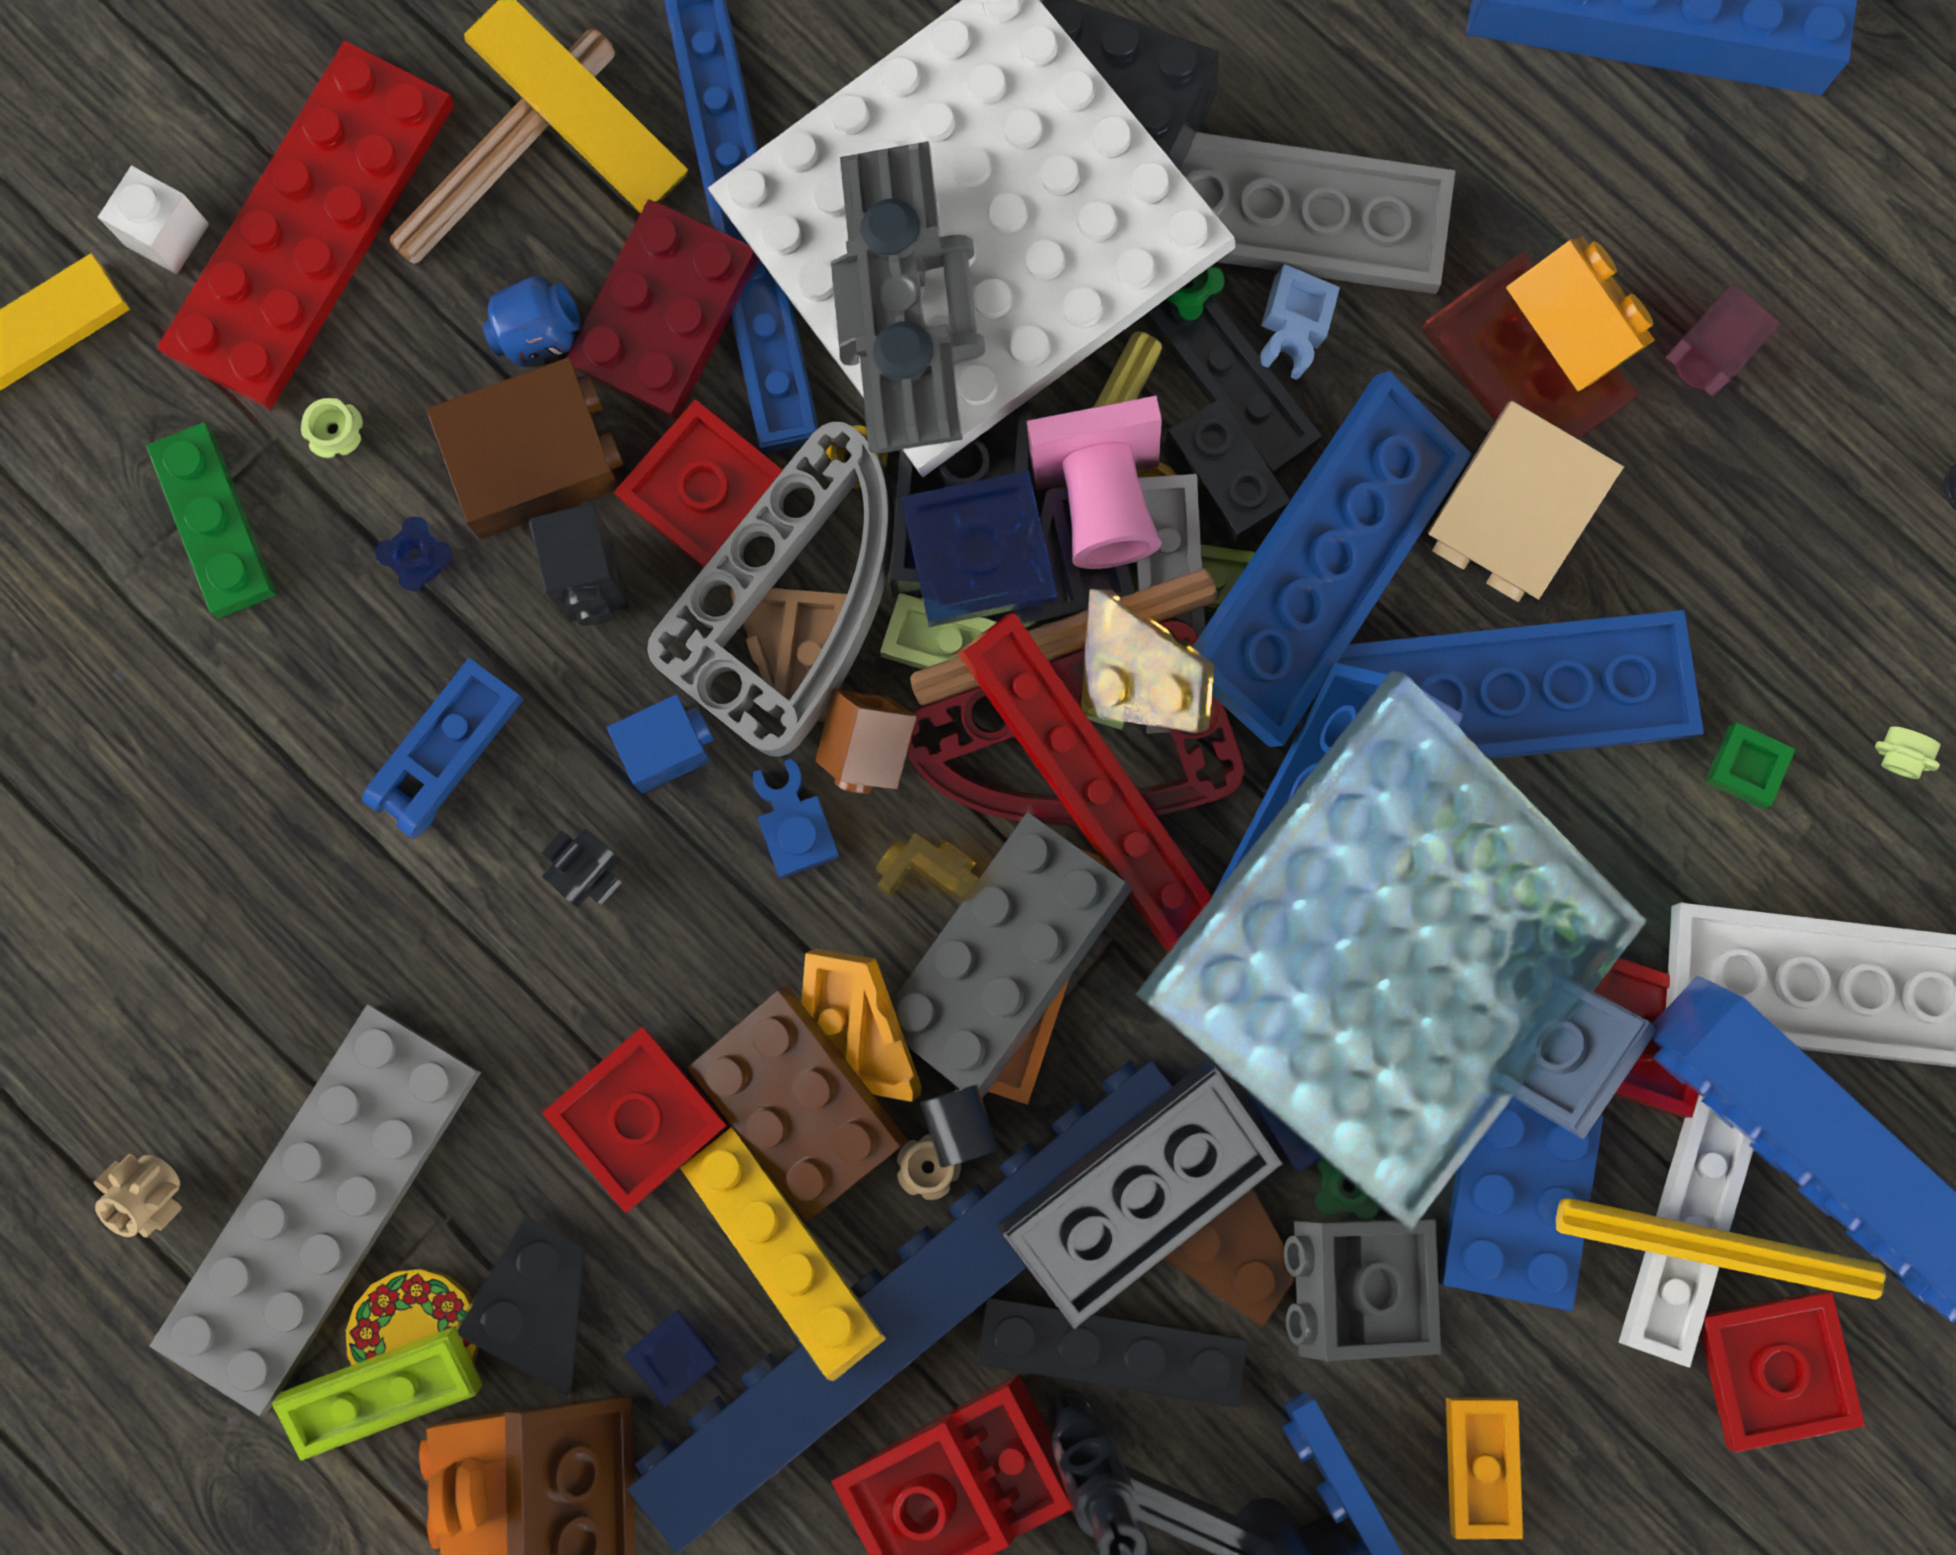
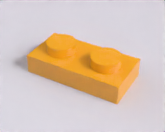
M1446 1397L1450 1535L1455 1539H1523L1518 1400L1512 1397Z

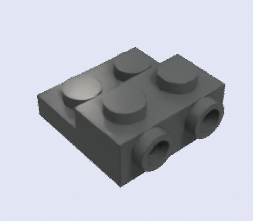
M1434 1219L1294 1221L1295 1236L1289 1237L1285 1243L1284 1261L1290 1275L1296 1277L1297 1304H1292L1287 1311L1286 1328L1290 1340L1295 1345H1298L1300 1357L1322 1361L1441 1354L1436 1221Z

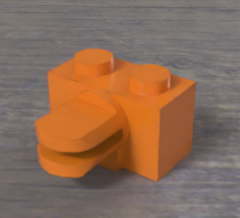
M520 1407L442 1419L426 1428L427 1439H423L420 1443L419 1460L422 1476L425 1481H429L427 1529L432 1549H440L441 1555H507L505 1412L520 1410Z

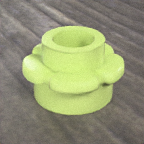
M324 398L313 402L304 412L301 433L306 440H309L310 450L320 457L333 458L338 453L347 455L354 451L361 441L359 429L363 427V419L360 412L353 405H344L336 398ZM331 424L338 425V431L334 434L328 433V427Z
M1890 727L1884 742L1878 741L1875 744L1879 754L1885 756L1881 766L1898 775L1919 779L1922 771H1935L1939 768L1940 764L1935 761V758L1940 749V743L1921 733L1901 727Z

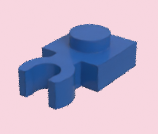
M792 758L784 761L789 773V781L781 789L768 787L761 770L753 772V784L756 791L763 800L772 804L774 808L773 812L757 818L780 879L840 858L818 796L800 802L798 795L802 789L803 777L798 765Z

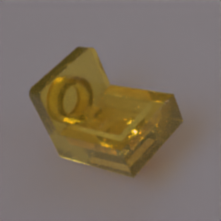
M917 833L912 836L906 845L897 839L875 869L883 875L877 887L888 898L894 894L910 870L914 869L961 904L978 882V877L970 872L975 862L958 848L944 841L938 849Z

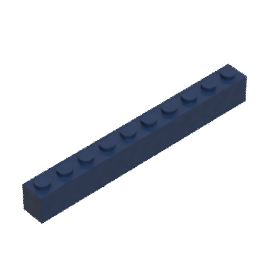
M1130 1059L1101 1083V1086L1108 1093L1088 1110L1079 1101L1050 1124L1057 1134L1052 1140L1038 1151L1028 1142L999 1166L1006 1175L1003 1180L987 1193L977 1184L948 1208L955 1217L954 1220L935 1235L928 1226H925L899 1247L896 1251L903 1258V1261L883 1277L875 1267L850 1287L886 1337V1340L832 1382L824 1376L794 1333L793 1337L799 1343L796 1349L780 1362L772 1352L740 1377L747 1389L728 1404L718 1395L688 1420V1423L694 1429L693 1433L675 1447L665 1438L634 1464L641 1475L635 1479L627 1490L676 1555L1027 1267L996 1225L1172 1088L1171 1084L1152 1061L1146 1062L1140 1068H1137Z

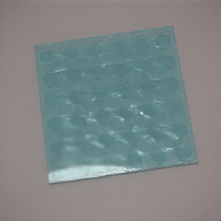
M1391 671L1136 995L1380 1208L1411 1231L1537 1066L1541 1057L1543 1058L1565 1028L1562 1026L1565 1022H1570L1585 1003L1582 997L1586 991L1595 990L1646 923V920L1406 674Z

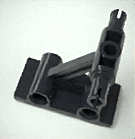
M1074 1391L1064 1392L1069 1406L1063 1408L1058 1395L1049 1404L1048 1416L1050 1423L1055 1429L1051 1442L1053 1456L1077 1522L1086 1534L1096 1539L1099 1555H1155L1141 1521L1216 1555H1353L1331 1516L1322 1517L1298 1528L1285 1505L1271 1498L1252 1500L1235 1516L1124 1465L1109 1429L1102 1420L1091 1414L1090 1405L1082 1394Z

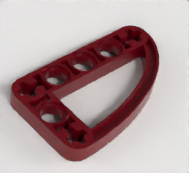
M1176 618L1161 621L1049 662L1055 672L1065 679L1069 685L1071 695L1083 712L1155 687L1187 776L1175 781L1137 789L1156 816L1185 810L1224 798L1235 792L1241 784L1244 775L1243 760L1224 706L1180 666L1181 663L1171 665L1167 657L1156 658L1148 661V665L1154 674L1144 678L1140 677L1139 660L1133 649L1129 646L1130 643L1143 640V651L1146 653L1162 646L1161 634L1173 631L1177 639L1188 638L1190 640V647L1182 651V659L1184 660L1199 638L1191 625L1184 620ZM1106 652L1120 653L1130 664L1129 677L1118 687L1109 688L1102 686L1093 676L1092 668L1094 662L1100 655ZM981 687L927 706L921 705L911 712L917 717L907 757L919 774L942 794L971 809L1000 818L1021 822L1028 812L1044 824L1077 825L1057 795L1026 793L991 785L964 773L948 761L1015 737L1006 723L996 730L983 729L976 724L972 715L973 705L979 698L986 696ZM1187 691H1200L1211 700L1212 710L1210 716L1200 725L1190 726L1183 724L1175 715L1176 701ZM956 705L961 706L962 723L972 739L961 742L960 729H957L941 737V748L938 750H932L928 742L917 743L915 741L914 735L922 727L921 719L930 717L931 723L934 726H941L954 721L955 716L949 708ZM1222 727L1224 736L1213 737L1211 741L1217 757L1220 760L1231 759L1232 766L1223 770L1224 781L1213 784L1212 779L1208 775L1197 776L1196 770L1205 766V759L1199 743L1194 744L1190 749H1186L1184 739L1204 738L1217 728Z

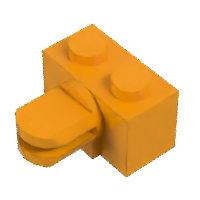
M1584 237L1569 240L1506 287L1578 392L1590 386L1655 341L1648 331V328L1653 325V320L1645 306L1632 293L1626 297L1621 287L1611 277L1617 272L1611 257L1598 242L1594 241L1589 245Z

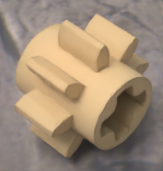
M128 1154L120 1163L114 1161L94 1181V1185L105 1193L96 1202V1213L107 1228L121 1236L132 1237L139 1231L143 1237L147 1238L155 1229L162 1231L182 1209L178 1202L171 1198L179 1190V1177L168 1163L156 1156L144 1155L137 1160L133 1154Z

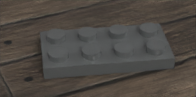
M1027 812L892 1000V1005L907 1047L960 1089L978 1084L983 1099L1133 887Z

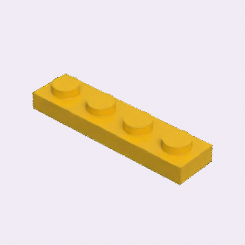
M733 1127L680 1167L827 1379L832 1382L886 1340V1337L770 1175Z

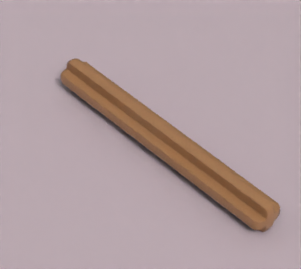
M594 28L588 29L568 50L594 77L611 61L615 54L610 41ZM522 98L391 235L390 242L394 249L412 264L419 263L550 124Z
M1200 569L1028 631V633L1050 662L1212 604L1218 599V593L1211 573L1207 569ZM959 656L916 671L910 677L914 695L922 706H927L980 687Z

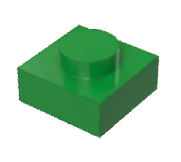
M1736 722L1728 726L1704 783L1763 810L1772 806L1796 749Z

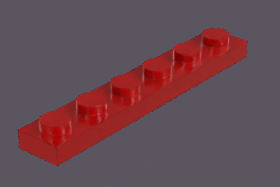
M1015 613L1007 614L956 653L1107 868L1133 887L1128 898L1177 965L1212 896Z

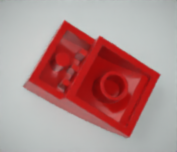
M1020 1374L1003 1381L926 1423L841 1473L831 1481L869 1555H993L1009 1547L1016 1537L1073 1509L1053 1456L1051 1447L1053 1436Z

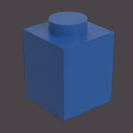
M677 694L606 727L632 784L642 794L711 762L703 746L714 740L699 707L695 706L687 710Z

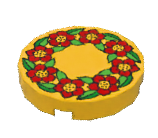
M423 1268L393 1272L370 1285L354 1305L346 1328L347 1357L351 1365H354L454 1326L456 1328L473 1299L469 1291L448 1274ZM461 1338L474 1365L479 1349L474 1344Z

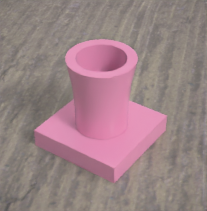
M1157 396L1027 421L1030 461L1035 489L1040 490L1067 484L1072 523V562L1077 567L1102 569L1126 565L1152 555L1162 545L1149 514L1136 472L1159 466L1162 419Z

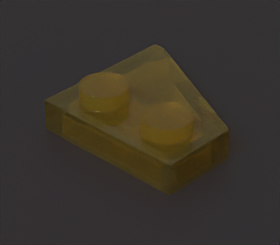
M1108 589L1090 590L1081 709L1085 715L1191 732L1209 730L1214 663L1193 648L1184 647L1176 643L1172 638L1171 632L1151 618L1142 619L1118 601L1120 596L1114 591Z

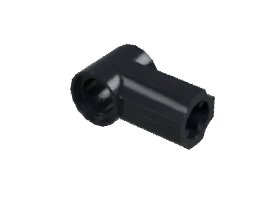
M978 1084L920 1102L940 1168L962 1163L998 1149L991 1128L989 1110L985 1101L982 1100Z

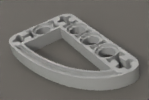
M830 422L818 428L657 625L648 641L647 651L650 661L661 673L750 745L768 756L780 757L791 753L814 727L829 705L833 689L840 688L853 665L871 627L882 597L893 546V497L885 469L876 453H870L868 442L861 433L844 422ZM832 444L839 448L846 445L851 457L846 463H842L839 460L831 462V459L826 454L827 449ZM811 467L820 476L823 474L830 483L826 490L823 489L812 475L807 473ZM860 481L864 502V526L859 558L852 583L825 645L807 676L789 701L723 648L854 485ZM797 488L812 490L815 501L809 513L800 518H790L784 514L783 503L787 494ZM760 536L773 539L775 545L774 555L766 565L750 567L745 564L743 557L744 549L752 539ZM720 585L732 587L735 601L731 610L719 617L707 615L704 601L708 592ZM692 614L704 626L712 630L707 637L687 621ZM674 639L682 643L687 641L686 646L692 653L686 661L676 657L672 659L674 655L668 649V646ZM726 671L738 673L742 681L738 697L727 704L715 703L711 696V685L714 679ZM762 690L763 694L758 696L759 691ZM754 702L776 718L785 711L780 720L786 727L782 736L778 738L770 733L762 740L766 733V728L747 713L752 708ZM742 716L741 721L738 723L737 718Z

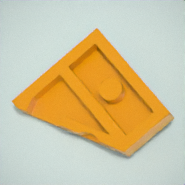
M816 948L805 954L802 1005L873 1095L910 1102L914 1101L921 1095L922 1086L877 960Z

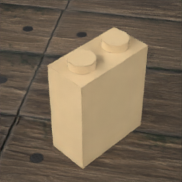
M1510 401L1505 406L1427 531L1430 536L1438 540L1432 551L1463 570L1470 560H1473L1492 572L1486 582L1488 585L1517 602L1520 601L1525 592L1539 600L1624 466L1517 403Z

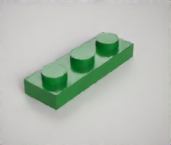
M203 422L146 445L210 614L220 619L276 596L274 586L213 429Z

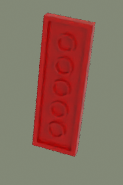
M344 40L156 348L166 357L271 411L455 104L450 94Z

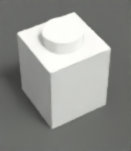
M133 166L129 168L98 216L105 226L126 247L175 274L179 273L209 226L206 219L183 193Z

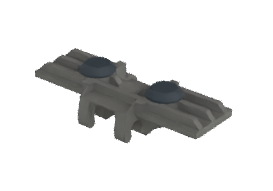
M929 141L841 156L840 165L848 241H846L847 254L831 262L840 361L844 365L853 366L859 363L860 357L869 451L871 454L963 440L955 363L975 359L985 353L984 337L978 334L976 330L969 260L974 256L973 240L966 235L941 237ZM944 267L950 330L947 324L927 327L924 322L920 287L925 286V272L927 270Z

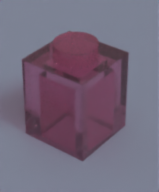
M1732 283L1666 358L1676 366L1677 373L1686 383L1697 389H1704L1713 397L1736 375L1781 323Z

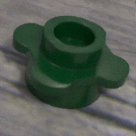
M1327 1151L1322 1154L1317 1163L1318 1169L1321 1172L1319 1178L1320 1192L1316 1194L1314 1199L1317 1209L1326 1216H1333L1341 1211L1355 1213L1362 1220L1373 1218L1380 1209V1203L1375 1197L1376 1180L1383 1172L1380 1161L1375 1156L1365 1154L1359 1159L1343 1158L1337 1151ZM1344 1180H1353L1355 1186L1352 1191L1347 1192L1344 1190Z

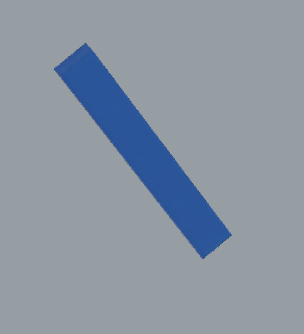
M664 0L712 227L748 244L708 189V187L758 151L726 0ZM759 259L731 316L760 451L762 454L803 446L819 426L792 302Z

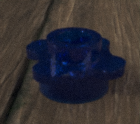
M420 517L407 518L403 522L402 530L391 540L381 541L375 551L377 561L383 566H390L399 575L400 586L407 591L422 589L425 582L434 579L442 568L449 565L452 559V551L449 545L445 542H437L429 533L428 523ZM418 549L419 556L416 559H410L408 556L410 550Z

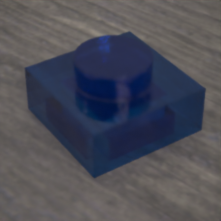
M680 1309L671 1314L624 1354L664 1407L720 1361Z

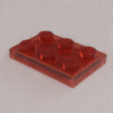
M1522 251L1427 319L1421 330L1495 422L1507 403L1513 401L1580 440L1631 403L1638 393L1617 367L1579 392L1576 390L1506 289L1508 285L1535 266Z

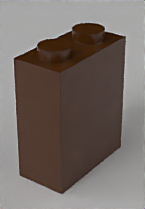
M569 357L426 408L465 521L480 540L528 523L529 518L558 512L615 491L619 486L613 469L623 466L624 463L611 430L603 433L599 432L593 415L594 412L603 409L597 389L590 374L579 377Z

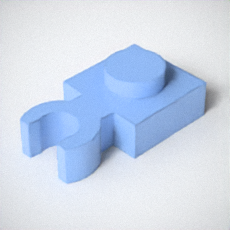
M1284 264L1274 278L1261 326L1276 332L1261 352V365L1269 368L1279 352H1285L1290 355L1294 362L1291 378L1298 380L1313 362V348L1317 349L1328 335L1340 287Z

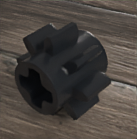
M586 828L575 840L561 830L541 852L552 862V865L542 877L577 908L588 896L602 905L622 883L611 873L621 859Z

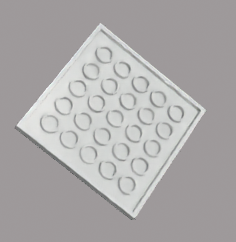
M1040 0L960 1L708 187L725 214L864 398L860 357L858 364L853 366L844 365L840 361L831 262L847 254L846 241H848L840 157L929 141L941 237L966 235L973 240L974 256L969 260L976 330L978 334L984 337L985 353L978 358L955 363L963 440L902 449L922 477L1235 249L1234 236ZM944 267L927 270L925 272V286L920 287L924 322L927 327L947 324L950 330Z

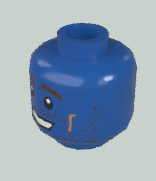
M537 275L517 282L493 294L488 302L489 320L483 323L485 338L493 352L498 356L506 355L517 366L525 368L533 367L569 351L575 342V331L581 327L578 308L567 288L562 283L553 284L547 278Z

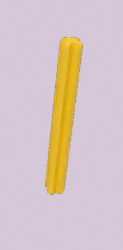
M1572 1198L1561 1199L1557 1208L1555 1225L1556 1230L1562 1234L1864 1298L1878 1299L1884 1292L1886 1272L1879 1263Z

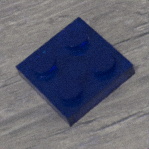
M1029 470L901 497L929 628L1056 601L1057 592Z

